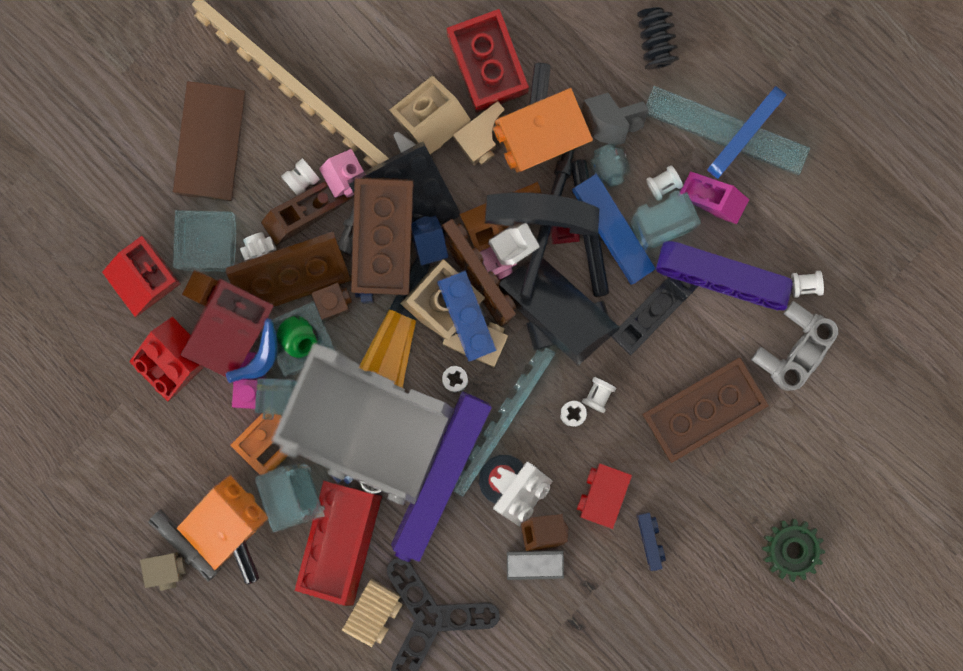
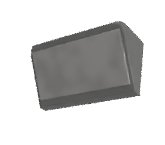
M563 550L506 551L507 580L564 579Z

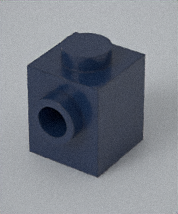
M436 216L422 217L416 222L411 223L412 240L421 265L448 258L443 231Z

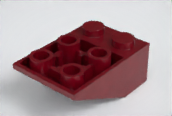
M219 278L181 356L226 377V372L239 369L260 334L265 319L268 318L273 305Z

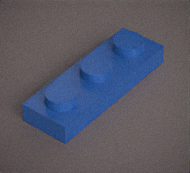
M466 271L438 281L437 283L467 360L472 361L497 351Z

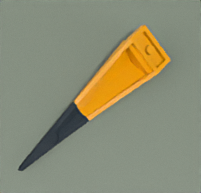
M418 257L410 269L409 293L429 270L430 263L421 265ZM397 295L359 366L364 371H372L394 381V384L403 388L417 320L400 304L407 295Z

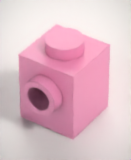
M352 149L329 158L319 168L335 198L343 194L346 197L354 195L347 180L364 172Z

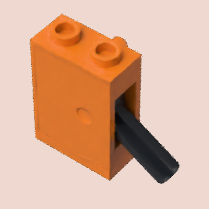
M547 63L534 64L529 106L495 120L496 126L493 127L499 143L504 142L507 153H504L510 169L515 168L516 173L593 141L571 88L547 98L551 66Z
M230 475L207 494L177 529L214 570L234 554L244 582L251 584L259 580V575L246 541L266 522L269 516L255 502L254 495L247 493Z

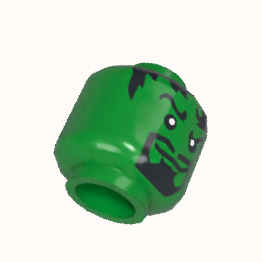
M292 316L285 319L280 324L276 335L281 347L290 356L295 358H303L309 355L313 344H318L319 339L314 327L305 318L300 316Z

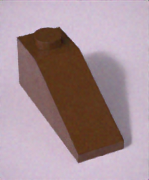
M324 181L271 209L261 221V224L277 246L351 200L352 197H346L343 194L335 198L328 184Z

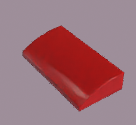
M323 481L294 591L340 605L354 606L382 499L381 495Z

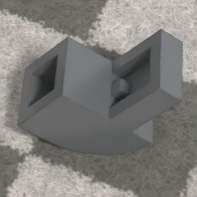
M605 93L585 99L581 113L592 137L603 143L616 145L625 143L628 132H636L644 127L649 109L643 101L618 108L610 94Z

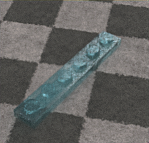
M653 86L646 103L649 109L648 116L723 146H727L746 123L656 86ZM759 128L740 152L799 175L810 148Z
M547 347L543 353L537 350L529 363L533 366L528 376L522 373L513 387L518 390L512 400L508 397L498 411L503 415L497 424L491 421L483 436L487 437V440L482 447L476 445L469 455L468 460L472 463L467 471L462 470L456 482L454 492L462 497L465 495L556 354Z

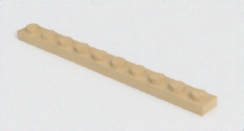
M195 0L192 3L193 8L197 12L194 16L206 27L209 24L213 25L218 30L215 34L227 45L230 42L234 43L239 48L236 52L247 62L254 60L260 66L257 70L268 80L275 78L281 84L278 88L289 98L296 96L302 102L299 106L310 116L316 113L323 119L321 125L331 134L337 131L344 137L342 143L347 148L352 149L354 153L358 149L366 157L363 161L372 168L389 159L204 0Z

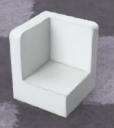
M514 223L513 226H509L489 240V244L501 265H513L540 247L527 223Z

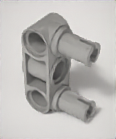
M794 301L789 304L783 314L804 328V335L794 345L787 359L779 360L762 347H759L751 358L753 362L769 372L773 381L785 391L796 390L804 385L809 376L822 362L838 335V327L833 320L826 319L816 313L813 315ZM820 324L825 325L829 329V336L826 340L821 339L817 335V328ZM788 370L794 371L797 375V381L793 386L788 385L784 380L785 372Z

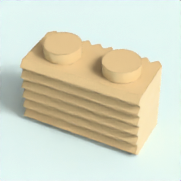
M371 578L342 631L370 647L373 646L375 641L380 644L388 631V628L384 627L389 616L394 619L402 606V603L398 602L400 595Z

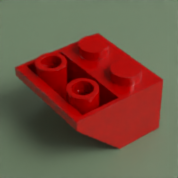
M140 236L121 250L102 271L134 317L139 316L181 284L150 241L144 236Z
M173 316L149 333L129 361L136 371L167 402L182 390L204 367L181 356L190 334Z

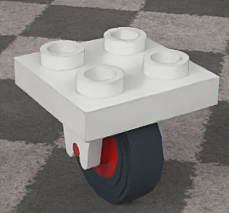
M498 455L491 458L484 464L479 474L481 492L487 500L496 504L493 509L519 527L521 523L532 516L534 506L539 499H543L548 494L550 484L553 482L529 462L524 465L521 460L511 455Z

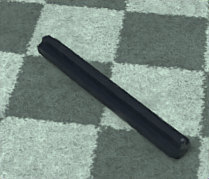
M585 159L575 160L571 163L573 165L572 174L575 187L589 178L587 161ZM599 233L598 236L583 235L594 297L606 296L609 294L600 235Z

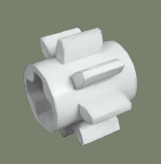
M263 232L245 238L243 240L245 247L240 248L244 261L277 250L271 236L265 238Z

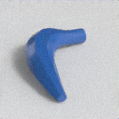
M265 319L260 346L252 361L240 369L226 372V378L229 383L242 379L261 377L274 365L278 346L271 319Z

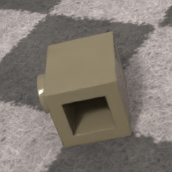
M179 552L140 560L145 588L159 586L160 591L176 588V582L183 580V574H186L185 560L183 557L179 558Z

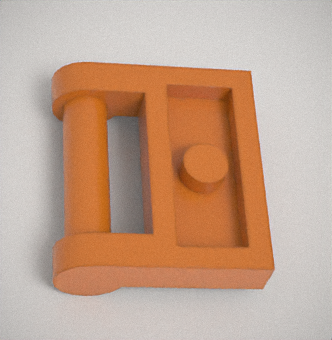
M272 405L230 445L266 481L273 476L272 472L289 456L280 452L279 449L264 465L258 460L274 443L272 439L282 418V415Z

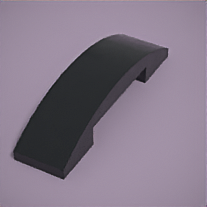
M498 193L487 195L485 223L513 226L514 222L566 227L570 228L569 233L598 236L600 208L579 200L556 195Z
M668 277L619 326L620 329L611 337L631 356L699 286Z

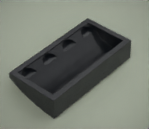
M544 258L541 262L531 299L520 297L530 262L524 264L500 282V291L503 295H509L516 309L578 366L620 329L611 318Z

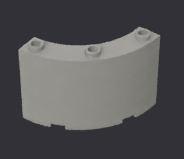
M313 344L272 441L280 445V452L296 458L297 454L329 468L328 474L341 480H344L345 476L389 494L387 499L397 504L404 505L405 501L415 504L455 409L443 401L412 389L407 394L404 392L405 389L395 385L394 381L375 372L360 369L359 364L339 352Z

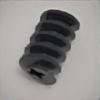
M661 7L646 8L637 12V16L642 18L638 23L639 28L644 29L640 33V38L646 40L642 43L641 47L644 51H648L643 55V60L650 62L645 65V69L664 68L679 60V56L670 54V52L678 48L677 45L669 44L670 40L676 38V34L667 33V30L675 26L674 23L666 22L667 18L673 16V12L664 11Z

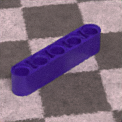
M673 241L662 243L656 271L662 275L780 311L787 309L793 281L788 277Z

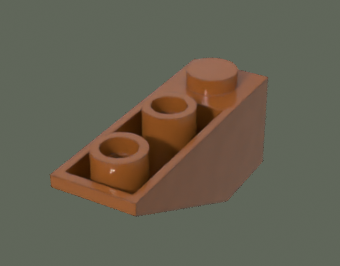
M538 182L512 192L542 194ZM486 203L460 214L473 247H476L479 251L490 248L489 240L509 227L485 223Z

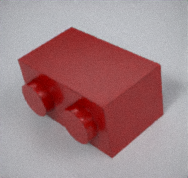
M598 463L597 468L591 467L586 483L591 485L587 495H581L576 509L581 511L579 517L613 529L632 475Z

